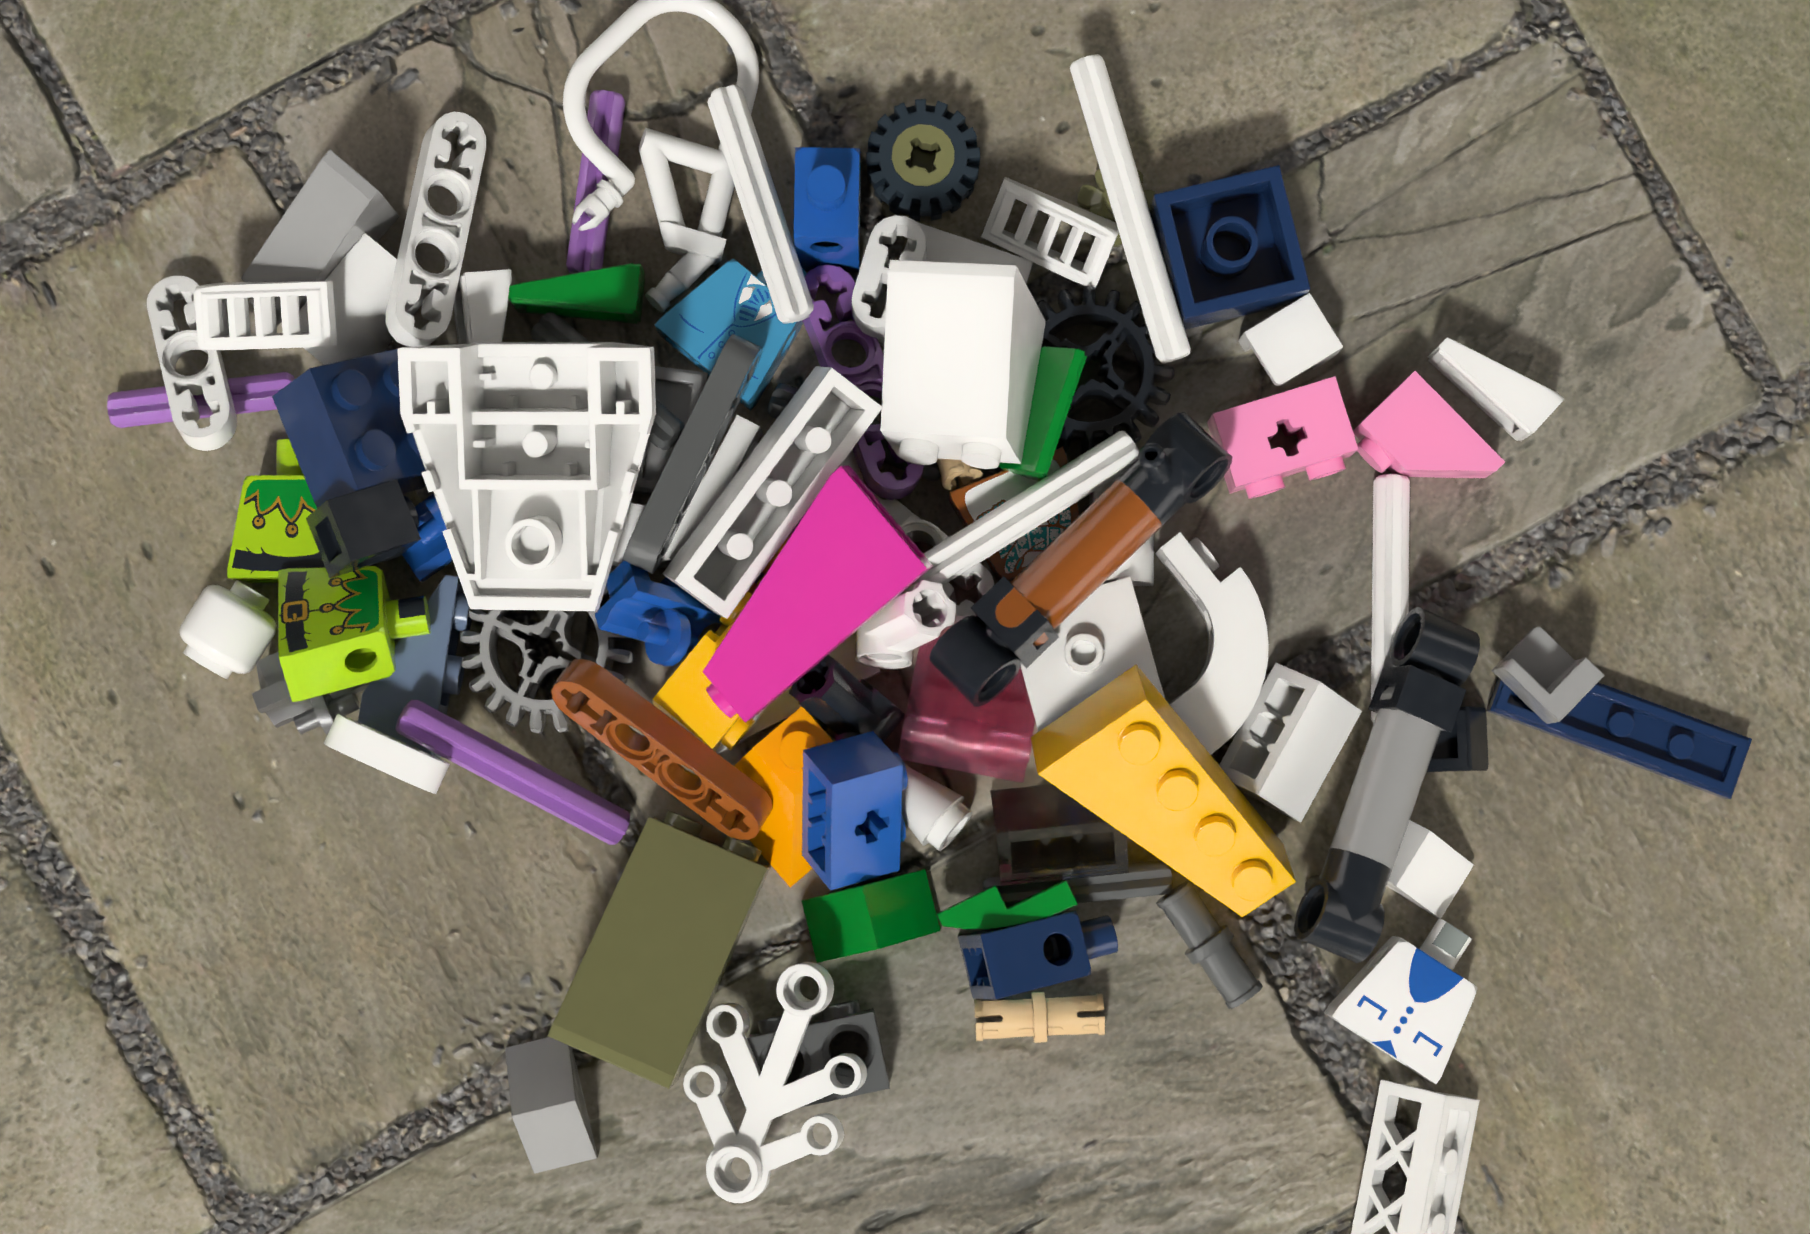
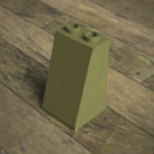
M669 810L664 821L655 817H648L548 1033V1037L668 1089L674 1085L682 1073L770 867L758 862L762 850L729 836L726 837L723 846L699 837L703 828L702 824Z

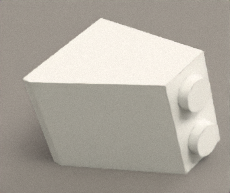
M890 260L887 279L882 385L883 408L881 410L880 431L901 459L919 465H931L936 463L937 459L962 460V462L969 466L981 469H994L1000 463L1021 464L1046 321L1017 265Z

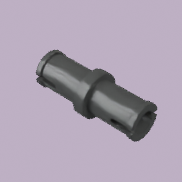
M1187 880L1173 888L1169 894L1162 896L1156 904L1164 911L1188 946L1185 955L1193 965L1197 963L1201 965L1226 1001L1225 1004L1228 1009H1233L1252 998L1262 989L1263 985L1259 980L1257 981L1231 943L1234 935L1227 925L1219 926L1193 888V883Z

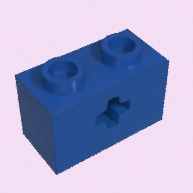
M874 731L803 750L802 856L830 891L900 870L901 842H904L906 838V827L901 813L902 790H905L908 784L907 771L899 754L896 752L892 753Z

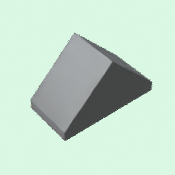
M551 1037L506 1047L511 1115L534 1174L598 1158L573 1048Z

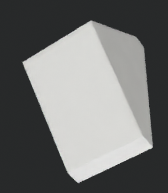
M1409 820L1387 887L1436 918L1441 919L1474 864L1433 832Z

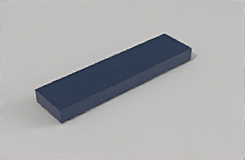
M1499 677L1486 710L1487 712L1723 799L1732 798L1752 741L1751 738L1599 682L1560 722L1546 724Z

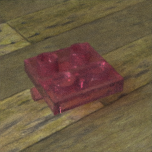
M941 636L919 646L898 752L902 760L1023 783L1032 748L1030 737L1033 735L1035 718L1021 667L1013 681L1003 692L987 704L975 707L930 662V653Z

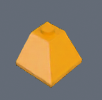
M802 706L734 765L738 770L760 785L772 800L773 809L757 836L750 839V841L756 848L762 850L761 854L790 888L813 869L802 856L803 750L833 742Z

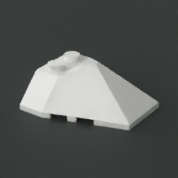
M495 342L398 348L400 414L407 434L412 433L426 470L421 473L428 493L433 491L447 529L442 532L470 609L598 610L656 415L654 347L614 342Z

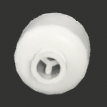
M238 580L235 581L230 590L220 585L207 586L203 589L180 626V636L188 644L183 653L225 679H228L232 672L238 674L249 673L254 669L277 630L274 618L263 611L269 599Z

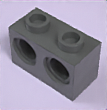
M859 1000L828 1005L821 1011L823 1019L809 1022L799 1049L804 1058V1069L795 1078L788 1079L786 1085L824 1069L827 1062L833 1058L830 1050L831 1040L836 1034L846 1030L859 1033L867 1043L868 1053L863 1060L867 1069V1077L863 1086L850 1094L838 1095L833 1093L805 1106L890 1089L874 1008L861 1011ZM782 1015L758 1021L760 1033L750 1034L747 1037L760 1071H762ZM840 1063L837 1065L835 1070L837 1080L843 1085H852L855 1078L853 1068Z

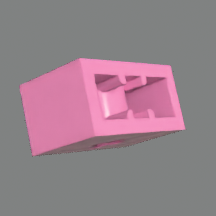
M1335 376L1213 413L1207 421L1211 437L1233 456L1232 464L1224 476L1229 494L1246 489L1248 499L1261 497L1284 489L1285 485L1282 478L1306 471L1309 481L1341 472L1346 469L1343 459L1352 456L1358 450ZM1278 427H1281L1285 436L1297 435L1299 442L1290 450V456H1287L1285 450L1281 447L1274 449L1270 447L1269 441L1278 432Z

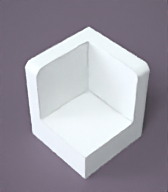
M1310 293L1245 331L1238 341L1245 352L1252 348L1276 386L1285 384L1311 367L1314 370L1334 358L1343 348V345Z

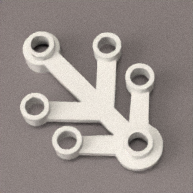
M803 962L789 967L781 974L776 991L778 1001L784 1008V1013L762 1071H760L746 1037L750 1026L747 1011L741 1005L730 1002L716 1006L707 1016V1032L713 1040L720 1044L747 1109L739 1131H737L721 1097L727 1087V1077L720 1066L715 1063L705 1062L692 1067L684 1077L683 1087L687 1097L697 1104L714 1145V1149L709 1155L706 1164L708 1182L713 1191L726 1201L732 1203L751 1201L762 1194L768 1186L771 1170L809 1154L823 1156L837 1149L843 1141L844 1129L841 1122L835 1116L828 1113H821L808 1119L803 1124L801 1132L765 1145L763 1143L774 1118L833 1093L838 1095L850 1094L861 1088L866 1081L867 1069L863 1060L855 1054L843 1053L830 1059L824 1069L786 1085L812 1015L824 1010L833 998L834 984L832 977L824 967L817 963ZM804 976L812 977L819 986L818 995L814 1000H809L801 994L800 982ZM724 1011L730 1012L736 1018L737 1028L733 1035L724 1033L719 1026V1017ZM840 1062L849 1064L854 1070L855 1078L850 1086L841 1084L836 1078L835 1070ZM701 1071L711 1075L714 1080V1090L710 1095L702 1093L697 1087L696 1079ZM816 1123L825 1124L830 1129L832 1138L828 1146H822L814 1140L812 1131ZM735 1157L742 1158L748 1163L750 1174L747 1180L738 1179L733 1174L731 1165Z

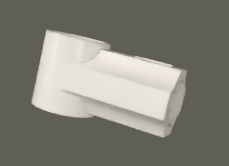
M920 580L909 586L857 630L856 662L880 669L909 667L913 662V649L938 638L942 630L954 625L956 603L947 597L942 584Z

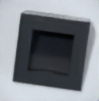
M1460 707L1452 732H1441L1439 734L1426 773L1487 771L1489 765L1487 717L1484 707Z

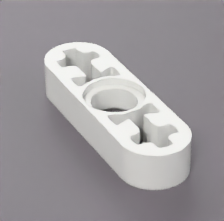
M170 276L153 286L147 297V310L172 419L182 438L189 446L202 451L215 450L225 445L233 437L237 428V417L221 350H202L208 354V362L205 368L195 375L184 376L175 372L176 362L182 354L190 350H200L197 340L194 290L199 285L189 277ZM185 299L187 304L184 306V313L190 330L180 331L171 314L174 311V301ZM204 394V398L213 412L210 416V426L199 428L196 421L199 420L200 414L193 395Z

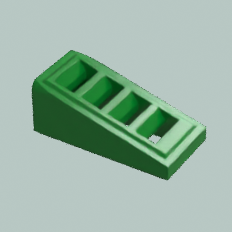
M631 263L523 282L509 286L508 298L518 313L544 315L548 312H553L560 317L637 324V321L641 322L645 272L641 264Z

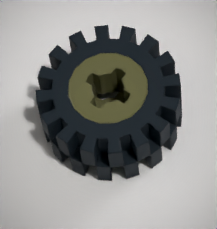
M915 99L914 106L906 107L903 102L894 107V113L889 117L884 114L877 121L878 127L876 131H871L868 139V151L866 152L869 183L872 184L874 194L880 203L886 202L889 205V211L897 216L902 212L909 215V218L919 222L920 217L930 216L931 221L942 219V213L949 210L951 213H954L961 208V202L965 198L969 199L974 191V184L978 180L980 166V147L977 146V135L973 127L968 128L965 124L966 117L958 110L955 114L947 110L948 104L937 101L936 106L926 105V99ZM920 149H921V150H927V151H929V152H932L933 150H935V152H933L932 154H929V153H927V152H921Z

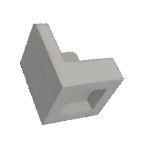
M1541 627L1531 629L1491 670L1546 724L1560 722L1605 676L1586 657L1574 660Z

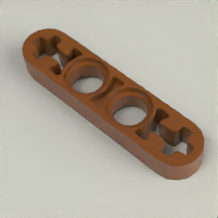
M575 659L568 663L551 690L552 699L565 715L719 831L739 840H750L757 836L773 809L771 798L760 785L602 666L586 659ZM630 726H632V727L636 728L637 730L641 731L645 736H643V735L637 733V732L634 731ZM681 765L686 766L696 774L689 772L688 770L684 769Z

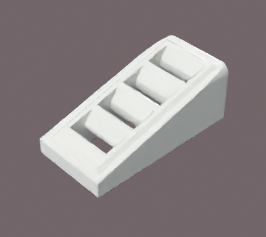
M1005 177L981 237L1067 279L1096 289L1119 231L1114 221ZM1017 199L1027 204L1016 234L1004 230ZM1040 210L1050 216L1039 244L1027 238ZM1063 221L1073 227L1062 253H1059L1050 248L1060 223ZM1084 231L1095 236L1085 263L1074 259Z
M511 269L465 272L459 277L454 301L458 344L502 342L509 302V286L512 283Z
M333 281L224 282L195 287L194 301L197 340L200 350L331 347L337 345ZM280 296L283 333H277L275 297ZM299 296H307L309 332L301 333ZM253 297L256 333H251L248 304V298Z
M1448 337L1428 355V361L1516 441H1522L1533 434L1565 399L1557 392Z

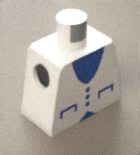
M1440 918L1420 949L1401 937L1392 936L1328 1005L1324 1014L1424 1079L1437 1084L1443 1075L1477 991V987L1452 971L1472 939Z

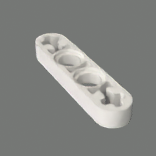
M454 111L444 114L427 130L422 141L386 308V326L388 331L398 343L405 347L428 346L446 331L451 320L486 152V135L482 126L475 118L466 113ZM450 132L458 135V145L464 148V150L455 158L451 169H444L442 167L449 161L451 143L444 138ZM442 186L450 190L457 201V211L454 215H441L430 206L428 201V190L430 187ZM418 244H432L442 252L445 259L443 272L437 274L429 273L418 264L415 257V249ZM421 289L432 290L424 298L421 310L422 317L431 322L418 329L414 327V316L405 311H408L417 303L420 298Z

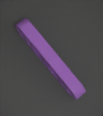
M833 265L817 266L805 276L814 309L810 313V317L803 320L820 367L833 368L866 395L878 397L882 400L884 355L878 339L863 333L855 323L852 314V294L855 282L851 275L841 267ZM819 286H826L830 294L839 292L841 294L838 297L835 308L840 323L830 329L832 315L827 303L824 300L814 302ZM845 339L857 341L866 351L867 359L858 367L848 368L842 366L832 356L831 348L833 345ZM881 423L870 425L853 448L863 478L869 489L879 497L889 500L902 499L911 494L918 485L924 465L910 463L901 459L889 444L888 448L895 463L906 462L908 466L905 468L902 480H896L891 472L880 473L879 469H881L885 460V451L881 440L885 437L880 431ZM869 442H875L871 446L867 445Z

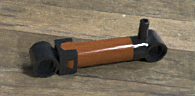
M1186 412L1177 413L1161 424L1139 450V459L1011 582L1003 576L971 607L976 616L971 615L961 619L937 641L930 653V662L973 706H983L1003 692L1017 675L1021 663L1027 669L1059 638L1055 629L1179 509L1186 503L1190 504L1204 497L1225 476L1232 464L1233 456Z

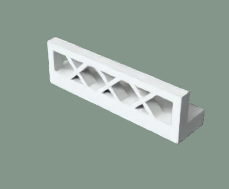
M1380 1081L1351 1234H1374L1385 1225L1390 1234H1454L1480 1100L1455 1094L1434 1092L1393 1081ZM1399 1097L1422 1103L1417 1130L1404 1140L1394 1124ZM1398 1161L1407 1177L1404 1195L1391 1204L1382 1188L1385 1170Z

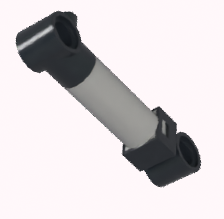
M1420 607L1412 609L1400 623L1390 649V660L1392 665L1396 667L1383 668L1368 708V710L1377 713L1321 875L1311 876L1305 883V894L1298 906L1294 923V931L1298 939L1355 963L1364 961L1377 945L1382 933L1385 917L1383 905L1380 903L1439 734L1441 732H1452L1466 692V689L1460 686L1466 681L1477 661L1480 649L1478 633Z

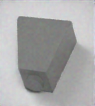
M329 150L320 160L241 279L244 282L325 281L364 233L378 242L400 216L379 190L332 150ZM280 296L275 297L277 327L282 322ZM299 296V309L307 302V296ZM251 297L248 302L254 306V300Z

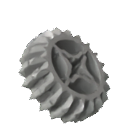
M607 586L605 587L602 601L608 595ZM469 609L468 616L477 622L483 623L481 633L463 631L460 640L470 645H479L480 654L463 657L462 667L466 669L483 667L484 674L474 678L469 683V687L474 693L484 692L491 687L495 689V692L487 699L484 705L485 709L491 713L500 710L507 702L511 703L505 721L510 726L517 727L526 711L531 712L529 724L531 732L534 733L543 732L546 726L547 714L553 715L554 726L558 732L569 731L570 725L568 716L557 707L553 699L536 700L534 698L539 687L545 685L550 675L557 670L565 669L571 661L560 656L558 659L547 656L543 663L539 664L535 657L540 652L532 649V643L520 638L521 633H525L533 638L539 636L548 639L552 631H557L561 637L555 642L563 645L562 650L576 657V659H586L597 663L627 684V678L611 671L614 661L624 664L634 661V654L624 649H615V641L627 640L629 637L600 630L595 618V613L598 610L587 611L595 624L599 640L597 659H594L577 650L572 643L571 630L575 619H573L575 611H549L543 621L528 626L508 618L514 610H490L489 613H486L481 609ZM499 636L517 644L523 653L524 663L519 674L522 679L516 690L506 680L500 668L497 654Z

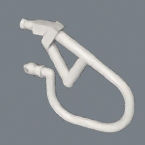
M638 0L592 42L572 65L563 92L565 121L578 148L608 179L607 181L601 180L598 182L597 189L592 194H588L576 206L572 219L573 225H575L583 212L591 218L590 221L580 226L578 230L585 231L596 228L614 207L619 208L623 204L622 197L635 184L633 173L593 131L586 115L585 95L589 81L596 70L647 21L667 12H686L699 16L709 22L726 39L734 53L738 70L736 85L743 90L750 113H752L759 84L757 53L749 34L742 24L717 1ZM645 128L639 152L666 250L683 256L665 274L657 287H652L645 294L647 300L654 308L664 312L670 306V301L688 289L711 265H716L722 260L727 239L721 237L735 185L721 144H719L717 150ZM668 161L712 174L698 230L685 227Z

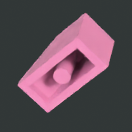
M1416 371L1406 378L1353 430L1354 435L1360 440L1357 444V451L1370 466L1380 473L1388 469L1392 474H1400L1407 477L1486 478L1505 463Z

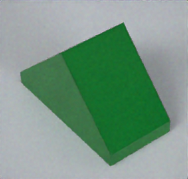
M925 869L801 901L817 963L881 949L941 931Z

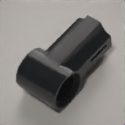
M827 655L795 682L789 691V694L798 701L800 706L824 723L821 728L836 741L874 731L884 742L906 716L864 679L859 681L830 655Z

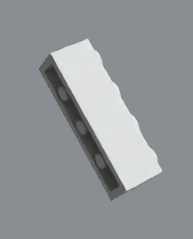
M815 366L662 574L707 608L728 619L809 509L830 475L840 467L883 407L833 368Z

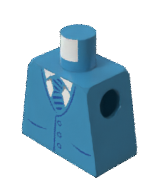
M731 259L656 322L655 327L663 339L699 369L708 373L709 376L722 349L732 334H736L763 347L757 368L740 401L741 404L751 411L758 403L803 325V320L783 324L777 317L763 271L761 270L755 276L738 261ZM802 268V271H803V274H804V277H805L807 273H806V272L804 271V269Z

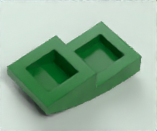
M1065 880L1007 908L997 887L993 885L938 912L937 916L943 927L990 929L1036 921L1078 904Z

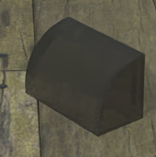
M1053 784L990 790L1001 886L1129 873L1127 836Z

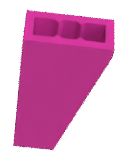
M849 465L840 466L830 475L702 671L711 681V684L706 687L708 695L729 718L736 714L744 722L754 718L933 567L931 562Z

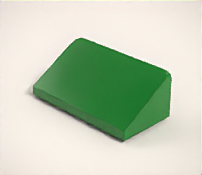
M1041 347L1021 464L1000 463L999 467L1001 469L1038 482L1047 476L1087 358L1084 355L1085 351L1075 348Z

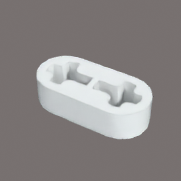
M894 215L887 217L875 225L870 234L852 294V314L860 330L871 337L885 338L886 310L882 318H874L871 316L870 305L865 303V301L876 302L882 284L887 285L888 247L883 245V243L893 244L897 236H904L908 238V249L914 252L903 251L899 260L926 261V236L923 228L915 220L906 216Z
M338 713L324 741L325 745L434 794L437 793L450 765L429 753Z

